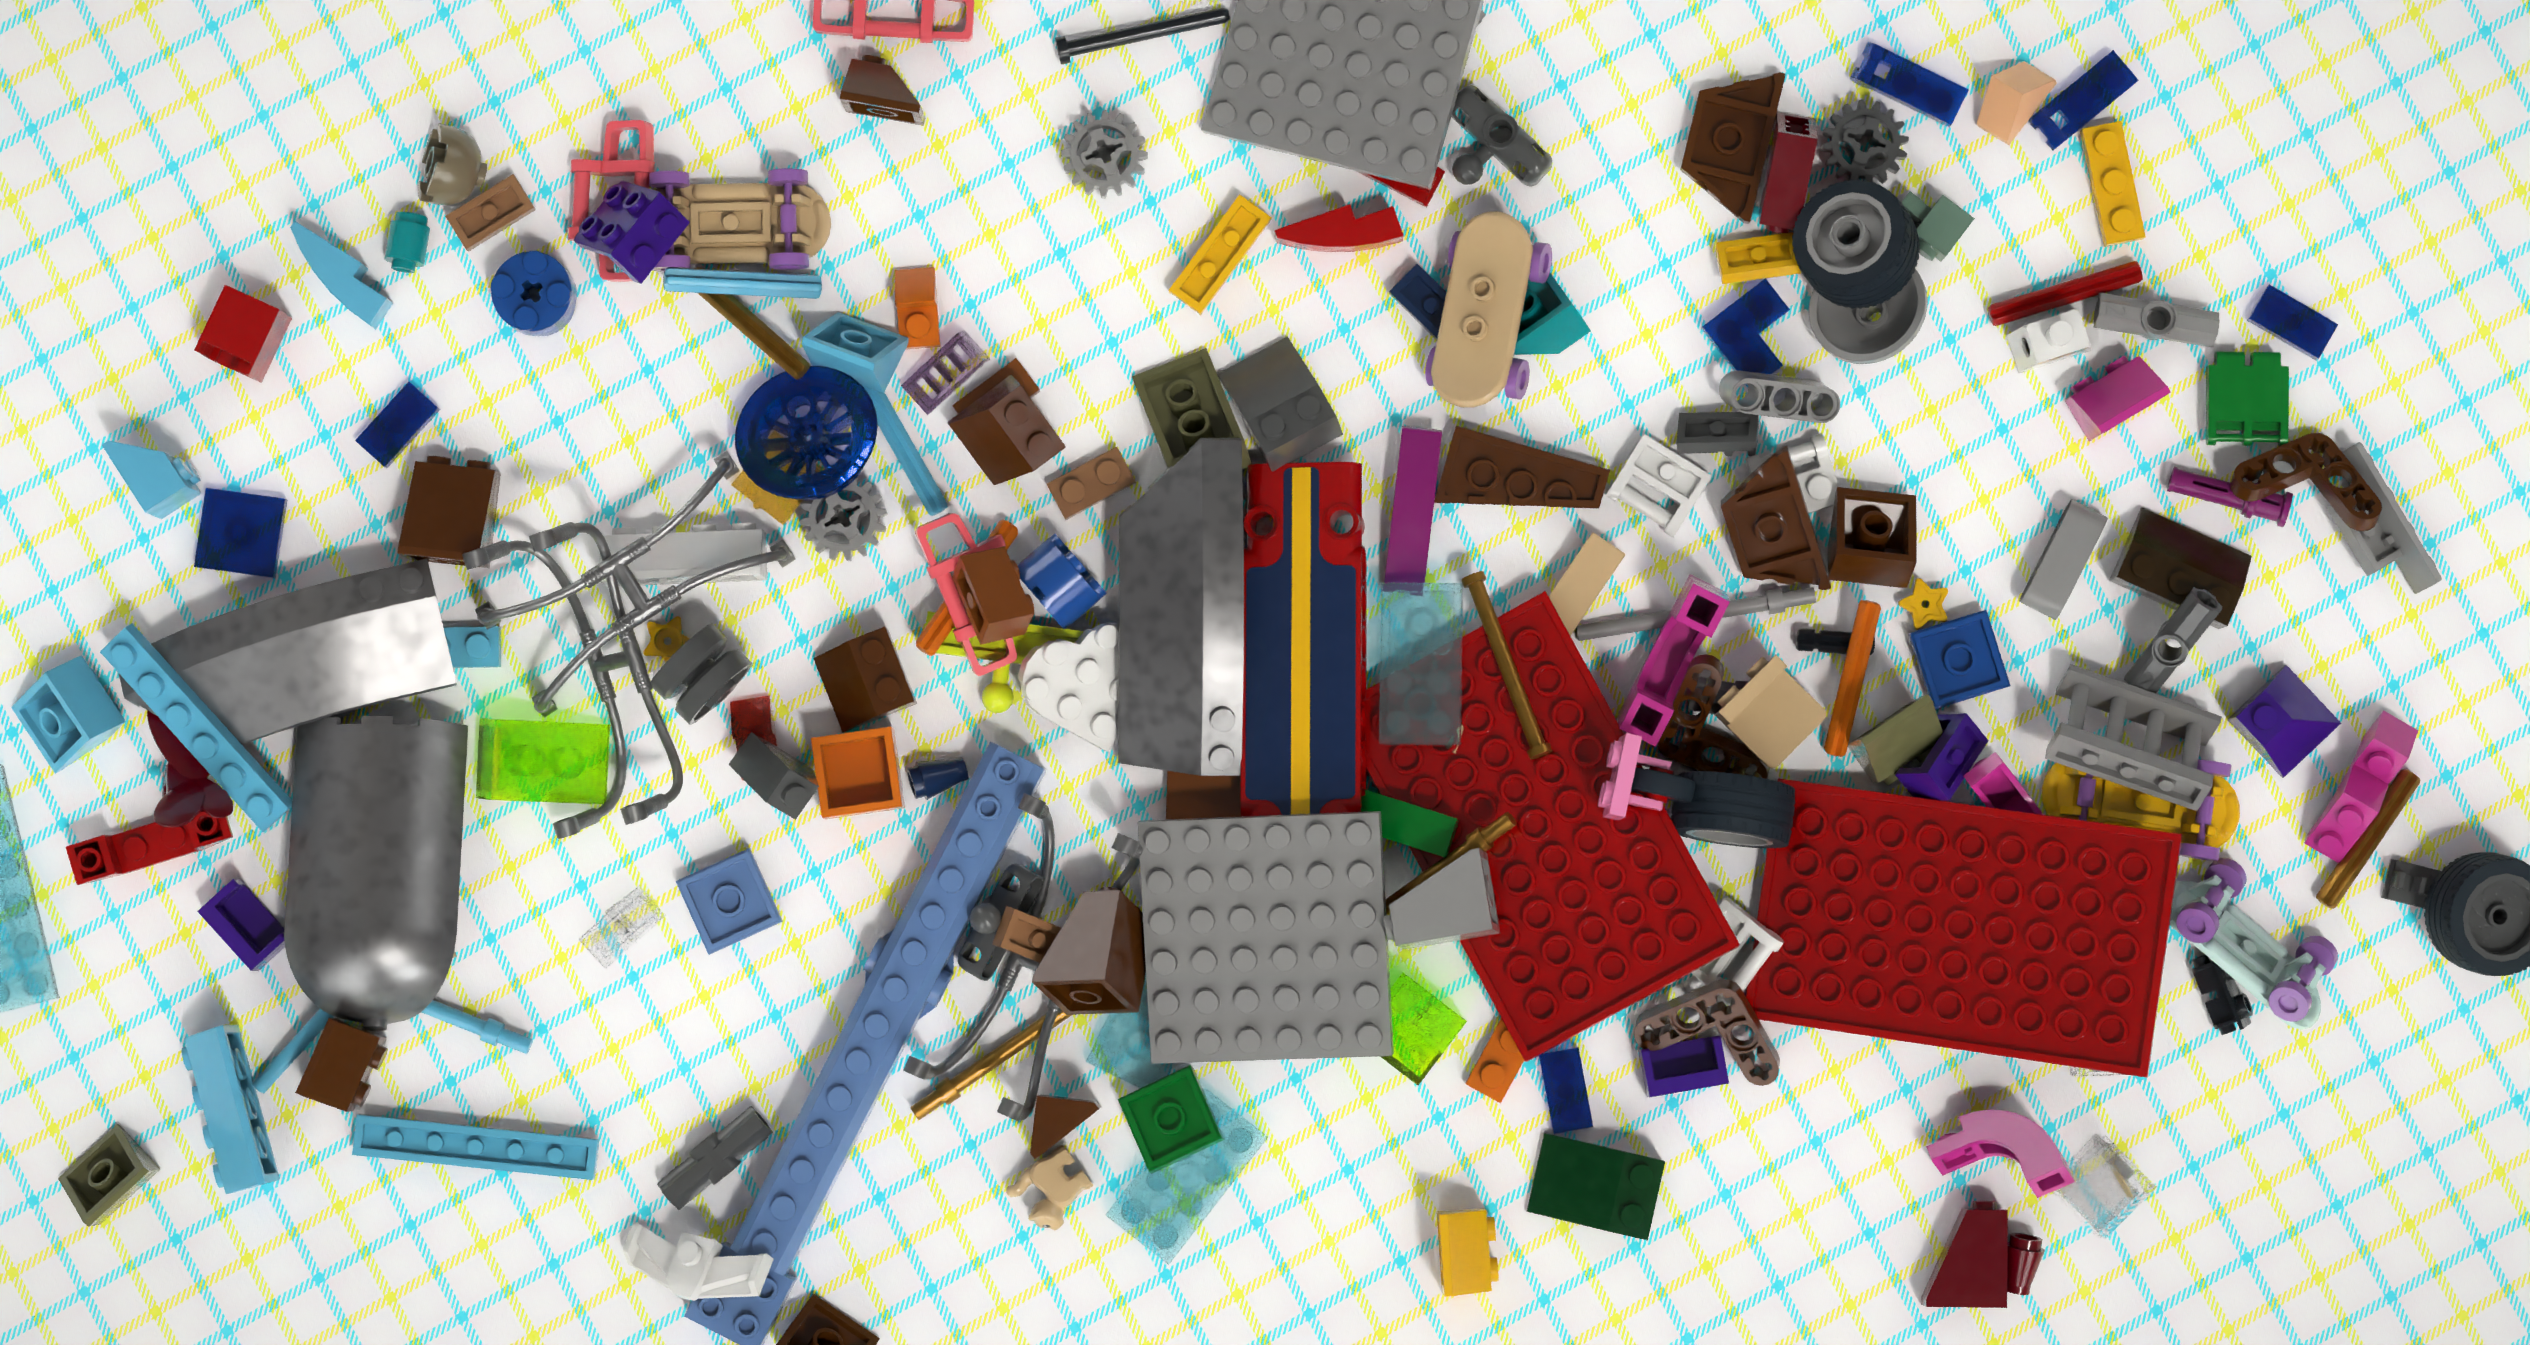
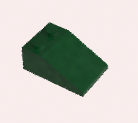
M1544 1133L1526 1212L1648 1241L1665 1161Z

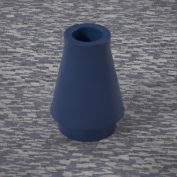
M963 757L915 762V766L907 768L909 784L915 799L924 797L928 800L960 782L969 780Z

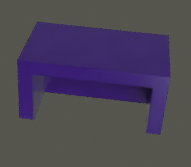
M1967 713L1937 714L1943 733L1921 767L1899 768L1895 774L1913 797L1939 801L1950 800L1963 781V775L1969 772L1989 740Z
M232 879L197 911L250 971H259L285 948L283 925L241 879Z
M1720 1035L1681 1041L1656 1051H1649V1048L1638 1049L1646 1096L1649 1098L1729 1084Z

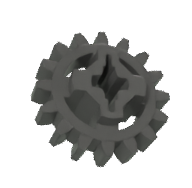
M1862 99L1859 100L1854 111L1848 103L1842 107L1844 117L1833 113L1829 120L1835 128H1824L1822 135L1829 138L1830 142L1822 144L1821 151L1831 153V156L1825 162L1826 167L1836 164L1839 168L1835 178L1839 179L1844 174L1850 176L1849 181L1851 179H1863V181L1873 182V178L1876 177L1883 184L1888 180L1886 170L1893 174L1900 170L1895 159L1905 160L1908 153L1899 149V147L1907 144L1909 137L1899 135L1898 133L1905 125L1903 121L1892 122L1891 118L1895 110L1891 108L1885 114L1881 113L1879 101H1876L1871 109H1867L1866 103ZM1865 118L1863 124L1856 129L1843 128L1853 120ZM1879 124L1885 128L1890 140L1883 138L1878 128ZM1863 135L1869 137V144L1874 146L1870 147L1867 152L1861 151V144L1857 142ZM1839 147L1846 149L1851 158L1850 164L1843 158ZM1875 158L1879 160L1886 159L1883 164L1876 168L1865 169L1867 162Z

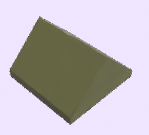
M116 1124L65 1171L58 1180L83 1223L90 1227L101 1225L161 1169L125 1129Z

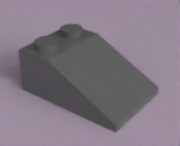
M1288 336L1217 374L1272 472L1286 463H1291L1343 435L1336 414Z

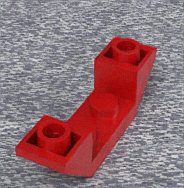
M201 810L190 823L184 826L164 827L153 822L118 834L101 835L66 846L65 848L76 884L79 886L129 874L205 850L233 838L228 817L214 818Z

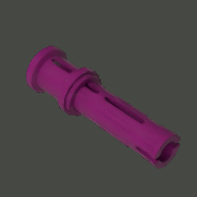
M2175 466L2171 472L2167 487L2168 492L2172 491L2207 502L2241 510L2240 514L2244 515L2245 518L2250 519L2252 516L2275 521L2277 526L2282 528L2286 523L2293 498V493L2286 492L2284 495L2274 493L2253 502L2244 501L2233 494L2230 482L2178 469Z

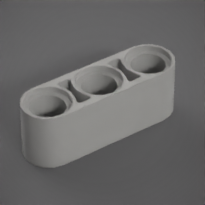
M1731 371L1721 379L1719 384L1721 399L1729 406L1745 414L1827 423L1833 420L1840 410L1838 394L1829 387L1814 380L1747 371ZM1747 383L1748 392L1746 396L1741 400H1736L1737 389ZM1785 388L1784 400L1780 404L1774 405L1775 394L1778 390ZM1822 393L1823 400L1821 405L1812 410V399Z
M2071 499L2061 515L2019 602L2056 620L2067 603L2106 525L2108 517Z

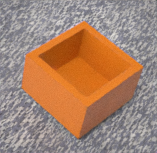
M890 726L811 738L816 779L819 785L818 794L821 816L823 819L827 820L905 808L894 728Z

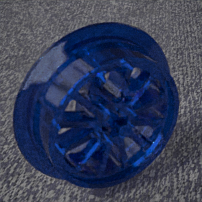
M810 366L804 376L798 380L794 379L786 371L763 383L750 396L739 415L735 430V448L739 463L747 476L756 485L776 496L803 500L829 497L849 486L859 476L872 454L878 428L876 410L872 399L864 387L842 371L823 366ZM822 401L828 403L824 410L821 411V408L817 402ZM805 405L810 407L809 412L805 416L795 417V410ZM839 408L846 410L845 414L831 422ZM784 414L788 425L777 420ZM851 425L852 432L839 433ZM771 430L788 436L785 438L768 439ZM811 435L812 439L808 441L807 437ZM840 445H849L844 449V451L834 447ZM784 450L771 459L767 458V452ZM830 455L838 459V461L830 465L825 457ZM792 461L786 473L780 469ZM820 461L825 470L816 473V462ZM806 463V473L799 475Z

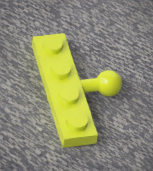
M927 612L926 626L936 612ZM1029 624L1025 635L1013 637L1017 652V659L1013 663L1022 664V660L1033 647L1041 646L1047 641L1063 639L1075 643L1084 631ZM955 626L936 654L966 657L961 642H957L953 630L956 629ZM977 635L969 638L977 659L995 661L1006 654L1004 639L980 645ZM1010 664L994 670L992 683L988 684L982 692V703L992 713H1003L1013 703V691L1007 685Z

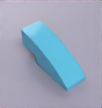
M294 221L290 228L299 249L313 272L329 292L349 311L376 330L393 303L361 282L368 268Z

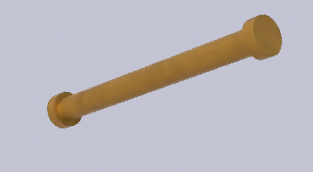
M1479 571L1462 578L1461 581L1464 588H1469L1529 744L1528 756L1530 759H1536L1553 750L1550 743H1545L1484 585L1486 580L1484 571Z

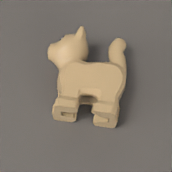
M1060 1145L1049 1156L1038 1159L1025 1169L1018 1177L1016 1183L1006 1188V1193L1009 1197H1018L1026 1191L1029 1185L1034 1184L1046 1195V1198L1033 1206L1028 1219L1029 1221H1034L1040 1228H1050L1055 1231L1064 1224L1063 1215L1065 1208L1071 1205L1083 1190L1090 1189L1094 1185L1082 1169L1071 1177L1065 1174L1064 1165H1071L1075 1160L1065 1147Z

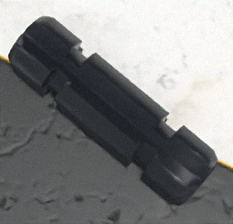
M1799 629L1796 634V649L1811 652L1813 649H1818V652L1847 654L1852 632L1821 630L1819 633H1815V629ZM1875 636L1870 655H1872L1875 650Z

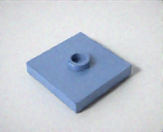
M751 848L676 881L708 955L783 922Z

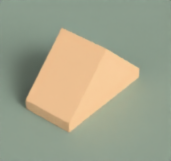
M2025 61L1991 75L1977 119V126L2005 144L2010 145L2057 84L2056 80Z

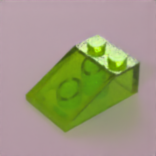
M480 718L476 798L501 801L604 804L607 800L610 724Z

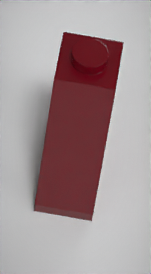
M1782 112L1776 113L1759 208V224L1766 225L1765 228L1769 231L1788 233L1789 229L1793 230L1795 228V221H1797L1801 209L1804 208L1818 141L1815 118Z
M1974 1200L1972 1201V1208L1961 1209L1923 1291L1921 1305L1925 1307L2007 1308L2008 1210L1997 1208V1201Z

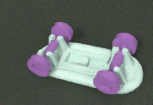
M2219 858L2218 861H2213L2204 874V881L2200 883L2177 881L2170 920L2171 927L2255 996L2281 1021L2292 1028L2300 1030L2311 1028L2318 1021L2321 1013V1000L2317 984L2321 976L2329 974L2337 963L2338 952L2336 947L2324 937L2309 936L2302 940L2294 958L2284 946L2237 906L2231 905L2228 900L2238 896L2247 881L2244 869L2234 860Z

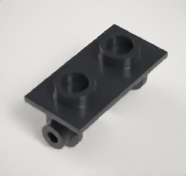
M2206 955L2192 959L2194 967L2191 968L2201 995L2215 990L2218 998L2205 1002L2214 1029L2219 1028L2221 1035H2225L2237 1030L2235 1022H2237L2240 1030L2251 1024L2252 1006L2245 993L2240 994L2235 979L2215 962L2209 961Z

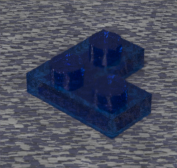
M1765 278L1702 326L1701 329L1734 371L1772 375L1783 365L1759 334L1789 312L1790 309Z

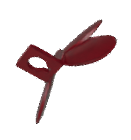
M147 710L148 725L153 739L162 755L168 761L165 767L162 798L154 811L155 822L164 827H180L190 823L201 810L214 818H223L232 814L233 801L229 794L218 784L208 779L210 775L208 771L162 720Z

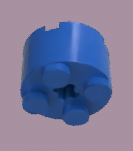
M529 251L510 257L499 267L491 282V296L498 315L514 330L529 336H549L563 329L572 319L577 300V287L570 273L556 259L539 251ZM532 287L538 290L541 289L538 292L541 299L537 302H534L531 298L528 299L530 296L528 291Z
M1055 533L1018 564L1021 581L1063 629L1073 624L1107 594Z

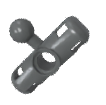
M1468 85L1458 92L1451 117L1481 146L1473 154H1463L1456 158L1452 166L1455 179L1463 185L1476 183L1483 175V165L1493 156L1524 185L1529 187L1537 185L1552 168L1551 155L1545 152L1517 124L1512 116L1506 114L1491 99H1488L1479 88ZM1459 107L1470 117L1466 124L1455 115ZM1503 126L1511 131L1512 136L1508 141L1498 143L1492 140L1490 132L1495 127ZM1516 161L1528 170L1524 178L1513 168Z
M1017 863L1011 864L1006 868L992 895L986 897L981 904L976 905L971 910L969 919L973 929L957 958V962L963 970L983 981H988L993 976L1007 951L992 944L1006 906L1028 913L1042 888L1044 877ZM1014 876L1020 881V887L1017 891L1008 888ZM974 947H977L981 952L979 961L969 958Z

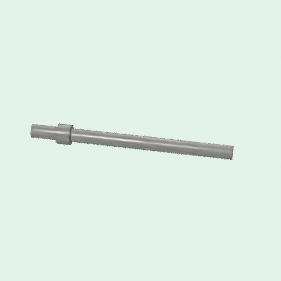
M1814 587L1782 592L1780 588L1767 590L1765 595L1731 600L1722 618L1768 611L1770 615L1785 612V608L1813 604L1816 603ZM1671 610L1578 625L1576 627L1578 641L1662 628Z

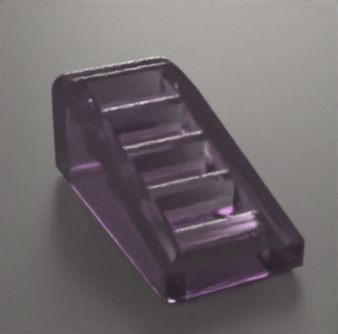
M963 330L953 336L901 386L920 408L929 415L990 361V358L969 334ZM958 346L973 361L970 365L955 351ZM948 357L961 374L956 377L942 361L944 358ZM933 368L949 383L947 387L944 388L931 374L930 371ZM922 378L937 394L934 399L917 383Z

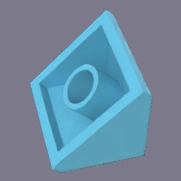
M837 312L803 336L801 344L812 367L884 393L908 346L909 338Z

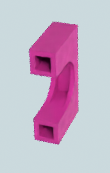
M1689 574L1617 715L1619 729L1629 734L1642 736L1643 741L1656 747L1674 712L1673 702L1689 663L1694 658L1705 637L1712 638L1730 603L1725 591Z

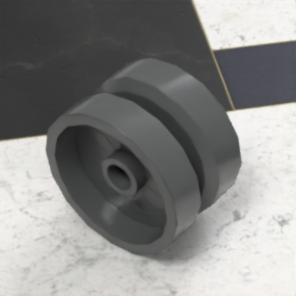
M713 623L707 625L690 638L671 656L651 680L653 689L664 700L676 697L684 691L676 703L675 711L689 725L696 723L709 711L718 706L735 689L752 667V662L739 649L730 650L718 658L726 647L727 637Z

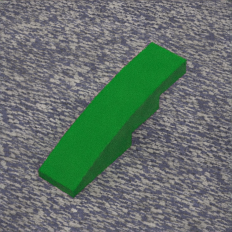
M1365 790V795L1361 797V812L1381 811L1383 838L1445 858L1449 854L1459 819L1369 790Z

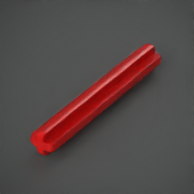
M2133 261L1991 304L1988 307L1990 321L1993 326H1998L2099 295V293H2107L2137 284L2143 280L2141 267L2137 261Z

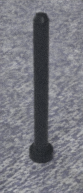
M1221 7L1066 41L1065 35L1055 37L1060 64L1063 65L1071 63V56L1223 24L1230 20L1228 9Z

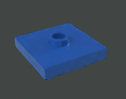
M1987 610L1908 634L1926 692L1931 697L1935 710L2011 686Z

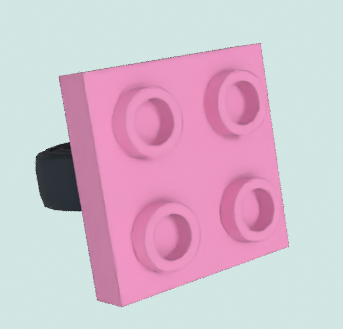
M1625 733L1619 738V741H1614L1610 745L1606 767L1613 768L1610 781L1602 783L1598 807L1604 808L1603 817L1620 820L1626 816L1628 805L1661 811L1663 803H1667V800L1682 803L1692 802L1695 782L1691 779L1674 775V771L1671 770L1672 762L1640 755L1639 750L1642 736ZM1636 765L1649 767V769L1638 768ZM1630 792L1641 794L1643 797L1631 795Z

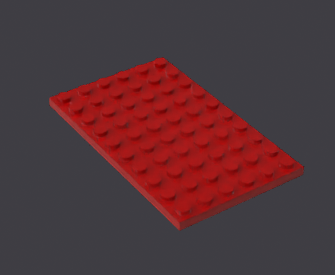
M1546 591L1502 614L1497 619L1545 743H1550L1552 752L1536 759L1529 758L1527 753L1530 749L1483 625L1366 689V768L1381 795L1459 819L1449 853L1466 842L1468 834L1478 827L1485 828L1506 812H1509L1516 820L1517 825L1493 842L1494 847L1486 852L1500 934L1460 940L1525 1062L1538 1057L1741 946L1679 832L1675 829L1664 805L1661 811L1628 805L1626 816L1620 820L1603 817L1604 808L1598 807L1602 783L1610 781L1613 768L1606 767L1608 752L1611 743L1619 741L1624 732L1619 729L1618 721ZM1462 724L1464 729L1459 742L1457 730ZM1454 736L1452 747L1447 749L1446 746ZM1630 792L1631 795L1643 797L1641 794ZM1409 846L1422 872L1443 858L1442 856Z
M1778 778V782L1795 788V811L1788 846L1783 848H1767L1757 921L1779 935L1784 940V943L1778 952L1773 951L1747 986L1746 998L1759 1020L2148 1078L2182 834ZM1754 938L1753 950H1754V949L1756 948V946L1759 944V941H1758L1757 939H1755V938Z

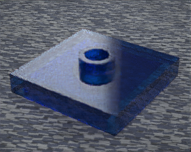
M206 488L194 567L276 579L288 500Z

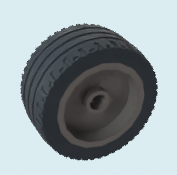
M2493 852L2470 853L2448 863L2449 865L2445 866L2433 880L2434 882L2427 893L2426 906L2424 907L2426 930L2436 950L2456 966L2486 976L2514 975V973H2520L2522 970L2530 967V865L2520 859Z

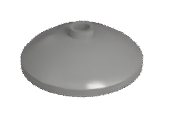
M1915 269L1912 278L1897 295L1892 296L1891 299L1884 301L1882 304L1879 303L1874 307H1863L1862 309L1838 306L1822 297L1813 289L1809 303V321L1812 331L1821 346L1832 356L1842 361L1853 364H1872L1884 361L1905 349L1919 333L1927 312L1928 299L1926 287L1920 274ZM1874 313H1881L1878 320L1870 321V317Z

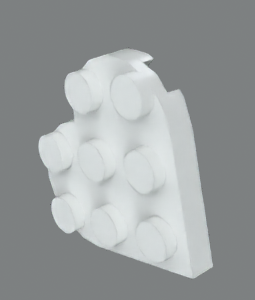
M1108 622L1099 624L1093 629L1088 628L1075 643L1056 639L1055 641H1047L1041 646L1033 647L1022 660L1018 673V680L1021 681V692L1025 698V704L1036 714L1098 748L1109 752L1118 736L1119 623Z

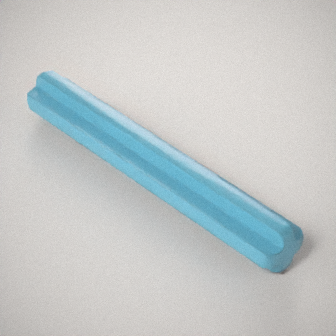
M670 267L665 269L663 275V287L668 292L817 299L822 291V281L818 275Z
M855 383L928 514L935 516L943 512L948 507V504L885 392L881 393Z

